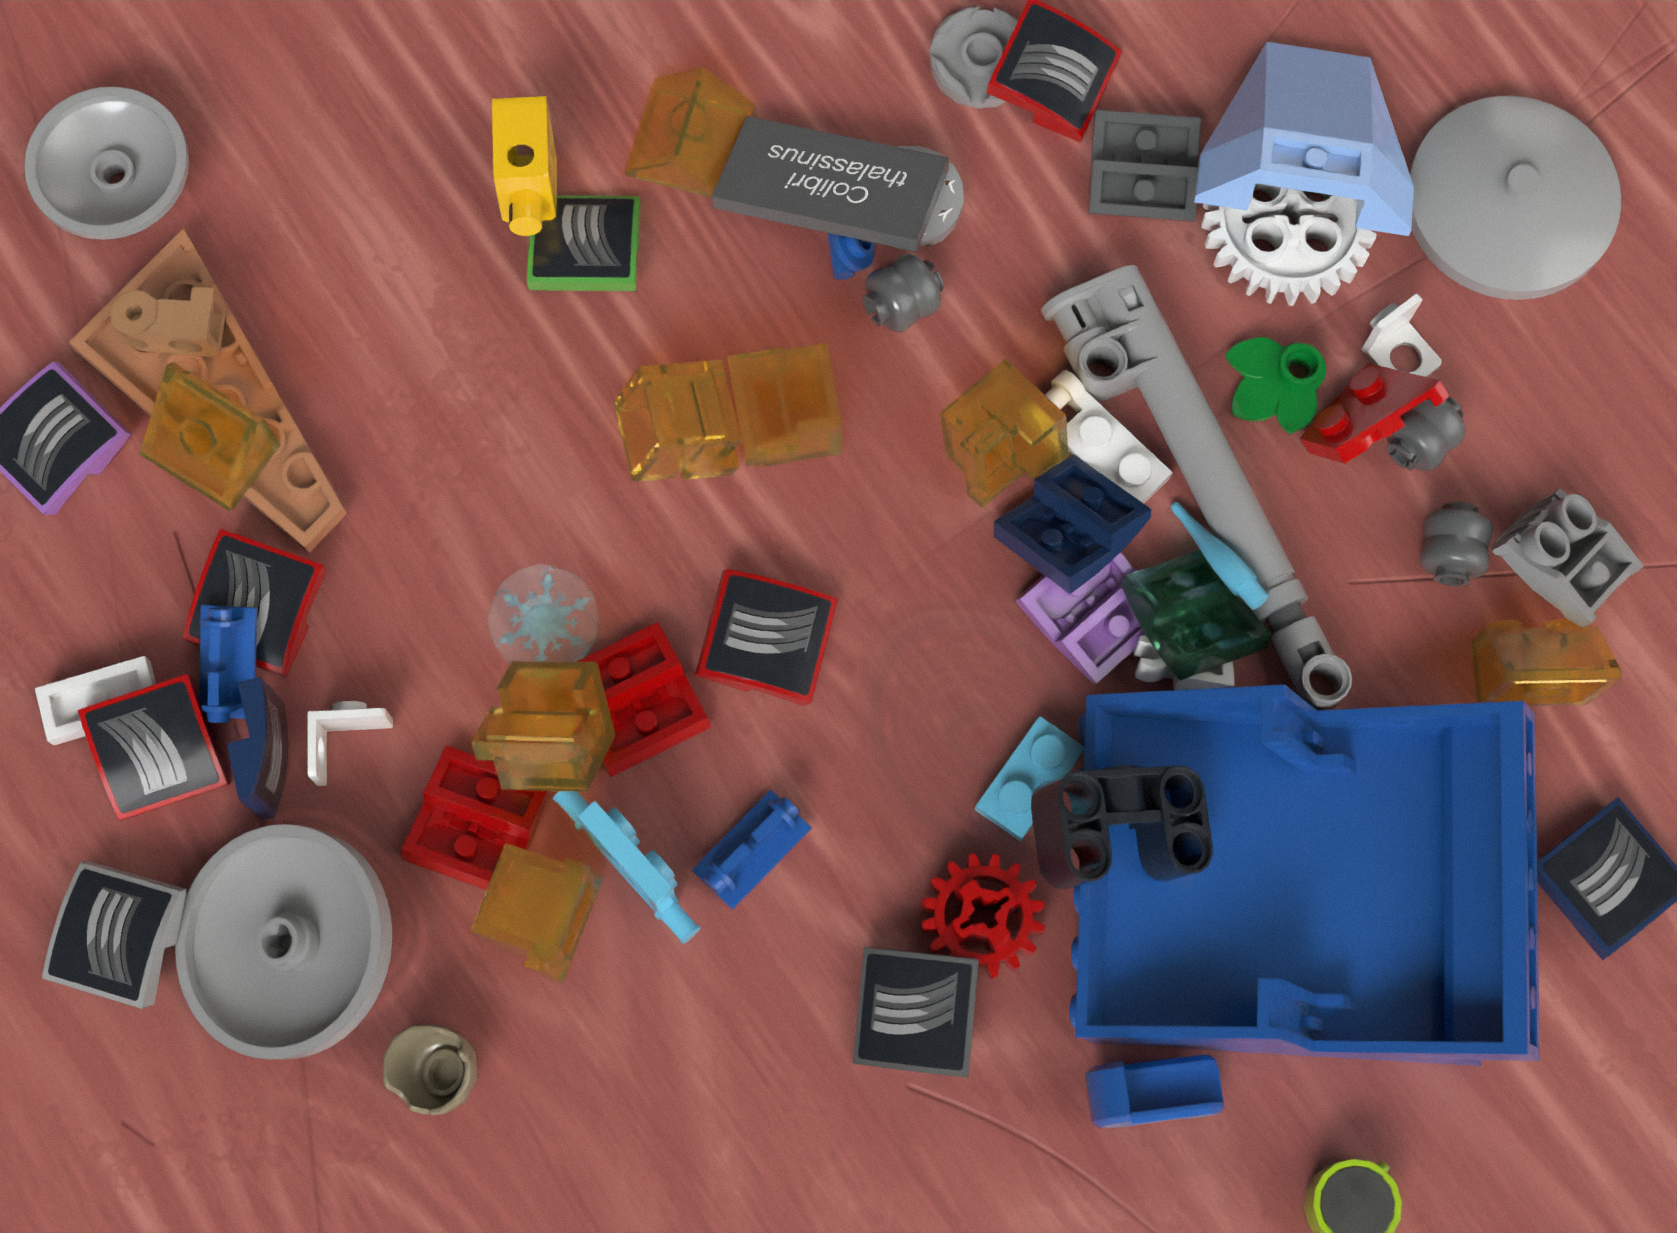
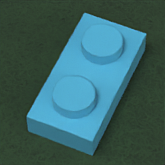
M1039 716L976 804L974 810L1021 842L1033 825L1031 797L1034 790L1043 782L1070 773L1084 753V746Z

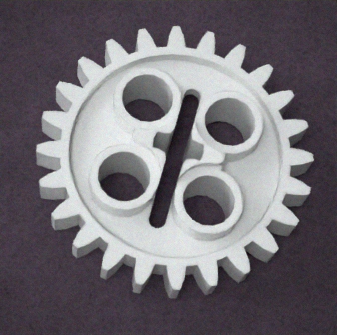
M1256 183L1254 190L1264 191L1269 194L1272 201L1262 202L1252 196L1248 211L1203 204V208L1210 212L1204 214L1201 228L1212 231L1207 236L1204 244L1205 248H1221L1213 263L1214 266L1222 267L1230 264L1233 267L1228 278L1230 284L1242 277L1249 280L1246 287V295L1248 296L1253 294L1259 286L1265 288L1266 303L1269 304L1275 299L1277 292L1285 293L1289 306H1294L1299 292H1304L1311 304L1316 303L1321 287L1331 296L1335 295L1341 285L1340 280L1350 284L1357 273L1355 266H1364L1370 255L1366 249L1371 248L1377 235L1371 230L1355 228L1357 199L1321 194L1325 201L1316 202L1307 198L1301 190ZM1244 218L1245 220L1249 221L1251 224H1246V223H1244V222L1242 221V219ZM1328 218H1333V219H1335L1336 223L1333 222L1332 220L1328 219ZM1256 239L1266 240L1273 245L1275 251H1261L1256 248L1252 241ZM1306 240H1319L1326 245L1328 251H1315L1309 247Z

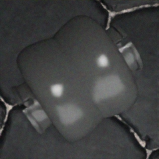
M903 254L889 267L873 271L866 278V294L862 298L863 306L868 316L874 312L876 313L875 316L871 317L873 323L877 326L884 324L889 330L899 333L907 330L918 319L929 317L938 311L941 306L940 292L944 288V283L938 270L934 273L930 272L935 269L934 264L929 260L922 261L912 254Z
M1449 396L1436 407L1430 400H1425L1402 414L1400 417L1405 427L1386 438L1388 443L1386 450L1390 452L1389 456L1404 469L1412 470L1416 468L1422 471H1430L1437 468L1443 462L1447 452L1457 447L1464 440L1466 427L1462 419L1464 413L1460 410V405Z
M1465 502L1445 503L1443 509L1433 511L1425 518V542L1420 552V565L1427 572L1434 574V581H1438L1440 584L1467 586L1470 584V579L1478 578L1488 570L1490 562L1488 546L1493 535V524L1486 516L1478 513L1479 508L1475 507V505Z

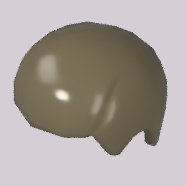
M411 1025L393 1037L383 1055V1082L385 1088L397 1094L405 1102L407 1108L416 1113L440 1115L452 1112L467 1101L478 1079L474 1048L463 1035L447 1026Z

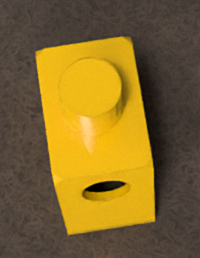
M547 97L492 99L493 175L502 220L509 223V229L513 233L521 236H531L541 231L542 221L552 220L556 217L557 156ZM517 145L529 146L533 150V155L517 156Z

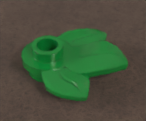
M1259 337L1240 342L1226 353L1225 359L1244 377L1239 383L1232 399L1231 413L1234 417L1244 421L1258 422L1276 416L1282 429L1289 435L1303 429L1311 422L1318 408L1316 390L1321 386L1326 376L1325 360L1315 347L1306 343H1292L1283 347L1269 338ZM1289 366H1302L1306 370L1307 376L1304 378L1292 376L1289 372Z

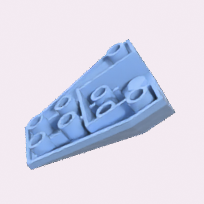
M1266 42L1201 152L1194 202L1248 211L1256 183L1357 199L1355 228L1409 236L1412 228L1414 185L1370 57Z

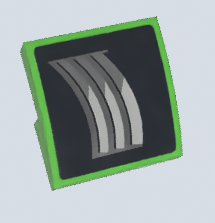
M557 196L556 217L552 220L542 221L541 231L529 236L527 285L529 290L637 291V261L640 248V196Z

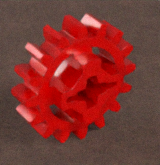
M973 853L969 854L967 869L961 870L953 861L947 864L946 870L950 878L947 882L941 878L933 877L930 887L938 894V898H923L921 908L927 912L934 913V916L921 923V930L927 933L936 932L937 938L929 946L931 954L945 949L949 956L979 959L978 967H985L990 980L997 979L999 974V964L1005 963L1011 971L1015 972L1020 968L1019 958L1016 953L1020 951L1025 955L1032 956L1036 951L1037 947L1028 939V936L1042 935L1045 930L1044 924L1033 920V915L1045 909V901H1030L1029 895L1035 889L1037 883L1035 879L1021 884L1016 879L1021 865L1017 862L1006 872L999 869L1000 857L998 854H993L988 866H980L978 857ZM976 880L993 881L1005 888L999 892L983 889ZM954 893L955 899L961 907L958 918L946 926L944 916L945 905L950 895ZM977 904L983 911L989 908L995 909L1001 905L992 919L991 929H988L983 922L975 926L971 924L966 927L975 911L974 905ZM1019 907L1021 924L1019 933L1013 941L1006 927L1008 915ZM967 941L984 944L990 954L974 953L964 949L961 945Z

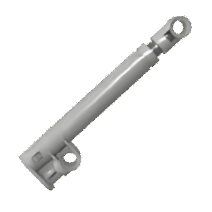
M1129 265L1118 268L1068 289L1049 300L1042 307L1041 313L1046 321H1055L1066 343L1063 350L1074 370V375L1096 401L1108 400L1136 387L1139 388L1213 535L1230 547L1258 576L1256 581L1269 594L1267 601L1252 611L1259 624L1270 623L1275 633L1270 637V640L1292 681V691L1317 711L1333 710L1351 688L1352 674L1350 668L1344 660L1333 653L1315 616H1306L1301 605L1308 600V596L1299 579H1295V571L1138 267ZM1094 362L1104 363L1111 368L1113 374L1107 377L1096 376L1091 373L1087 365ZM1321 674L1327 677L1333 685V695L1325 696L1315 692L1310 685L1309 676Z

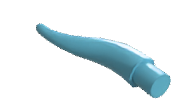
M1173 502L1170 506L1171 511L1185 526L1212 569L1235 596L1239 595L1252 610L1263 605L1269 598V594L1256 581L1258 576L1230 547L1197 522L1180 503Z

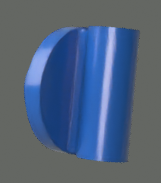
M827 233L834 279L845 280L852 278L855 272L862 271L871 266L874 259L875 243Z

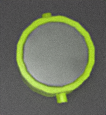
M1349 1159L1326 1165L1317 1172L1305 1191L1304 1210L1312 1231L1315 1233H1394L1401 1219L1402 1200L1396 1182L1387 1174L1390 1167L1383 1161H1380L1377 1165L1371 1161Z

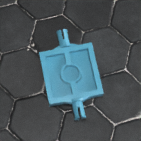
M572 783L563 787L554 796L553 800L575 822L574 827L578 831L582 829L585 831L592 843L655 912L654 916L656 919H661L679 938L682 944L693 938L701 927L678 904L679 899L675 896L673 890L678 883L673 878L675 874L653 849L645 856L636 847L641 843L635 835L637 832L615 807L605 813L596 801L590 805L574 788Z

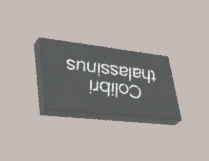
M747 116L712 194L714 208L917 252L949 171L948 157Z

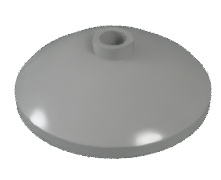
M99 87L68 97L53 107L42 118L28 142L24 171L26 183L33 200L43 214L55 225L71 234L84 238L116 239L148 228L171 209L180 196L187 179L189 152L185 136L178 122L159 101L133 89ZM115 174H125L120 182L115 184L109 183L111 177Z

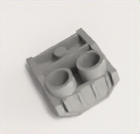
M1561 488L1548 494L1524 512L1491 544L1492 552L1496 556L1502 557L1532 590L1559 609L1568 620L1582 628L1591 624L1597 618L1594 613L1618 586L1644 566L1611 523L1596 516L1593 507L1584 497L1577 494L1567 495Z

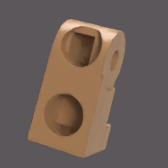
M192 287L190 301L154 299L147 292L134 290L120 295L113 302L110 317L115 329L136 350L219 357L227 306L214 288Z

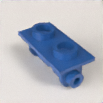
M201 605L199 700L201 710L204 712L205 717H207V722L224 723L229 722L230 718L246 719L238 682L256 678L257 607Z
M770 790L692 869V872L733 910L812 828L798 815L799 810L786 797L780 798Z

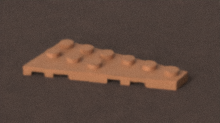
M183 228L69 341V344L282 531L310 553L347 513ZM192 287L214 288L227 306L219 357L136 350L115 329L110 317L113 302L120 295L134 290L147 292L154 299L190 301Z

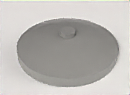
M1496 96L1473 101L1455 109L1438 121L1421 142L1409 168V174L1414 185L1411 230L1420 248L1428 259L1446 276L1458 284L1486 296L1512 300L1533 299L1554 294L1569 287L1586 275L1602 257L1610 245L1619 223L1621 212L1620 183L1617 171L1607 150L1597 136L1576 117L1565 110L1540 100L1518 96Z
M289 824L270 825L246 832L223 846L209 859L193 881L186 895L177 945H175L176 967L183 995L190 1010L202 1027L218 1042L240 1054L261 1059L284 1060L308 1057L322 1052L341 1041L359 1025L370 1011L382 989L392 950L391 913L384 889L373 868L354 847L336 835L315 828Z

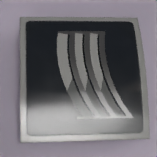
M88 860L80 862L65 894L55 922L45 959L42 979L140 1009L154 1005L164 949L177 945L187 889Z

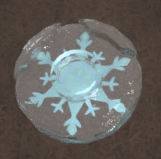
M544 564L520 569L503 581L494 594L495 598L491 603V609L489 608L487 620L492 642L508 664L525 673L545 676L556 674L559 669L586 657L597 640L600 616L593 592L580 576L569 570L567 572L552 565Z

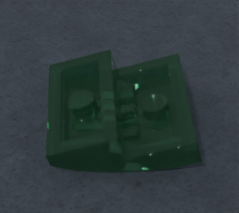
M1201 550L1125 575L1122 578L1121 587L1139 625L1156 652L1180 681L1267 648L1272 632L1238 596H1235L1212 569Z

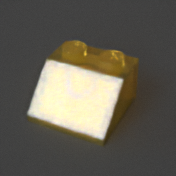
M1557 619L1545 622L1543 627L1523 628L1521 621L1501 620L1488 624V628H1485L1471 642L1477 703L1524 701L1528 706L1588 705L1621 680L1620 666L1598 626L1582 628L1568 619Z

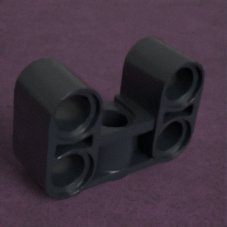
M1125 765L1097 770L1074 771L1041 783L1034 790L1031 797V813L1038 866L1046 882L1058 889H1068L1102 879L1108 873L1112 864L1109 826L1129 824V830L1135 829L1142 868L1148 876L1156 881L1166 882L1202 872L1209 866L1213 857V843L1205 789L1202 779L1196 771L1188 766L1139 767L1137 765ZM1165 787L1170 793L1171 804L1166 799ZM1063 791L1070 798L1072 804L1071 812L1064 804ZM1173 843L1178 849L1179 861L1174 856ZM1071 849L1078 856L1079 870L1072 863Z

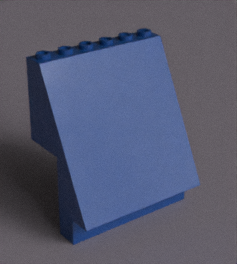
M1285 684L1086 695V712L1082 713L1079 719V736L1082 744L1085 746L1084 767L1080 768L1079 771L1125 765H1137L1139 767L1182 765L1196 771L1202 779L1205 789L1213 843V857L1209 866L1202 872L1166 882L1156 881L1148 876L1142 868L1135 829L1129 830V824L1109 826L1112 864L1108 873L1102 879L1075 886L1073 889L1074 907L1077 913H1079L1078 936L1074 938L1071 948L1072 964L1077 971V994H1074L1070 1000L1069 1015L1071 1024L1075 1028L1076 1038L1095 1044L1481 1066V1060L1540 1061L1535 713L1524 701L1317 711ZM1165 787L1166 799L1171 804L1170 793ZM1173 843L1174 856L1179 861L1178 849Z

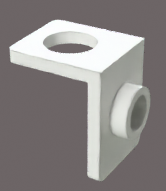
M1418 294L1412 296L1399 307L1396 303L1390 304L1370 322L1373 330L1361 350L1374 365L1397 370L1391 363L1390 353L1395 347L1401 345L1412 347L1420 357L1419 368L1410 373L1427 377L1441 365L1442 360L1409 323L1423 300Z
M342 701L334 703L332 705L333 710L308 712V777L317 786L327 785V732L393 728V718L385 708L367 709V704L364 702Z

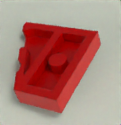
M1367 363L1362 370L1353 375L1349 384L1334 401L1317 415L1314 423L1299 439L1308 453L1346 464L1368 450L1376 441L1387 438L1405 427L1400 417L1402 414L1425 400H1430L1436 407L1443 403L1449 397V394L1440 380Z

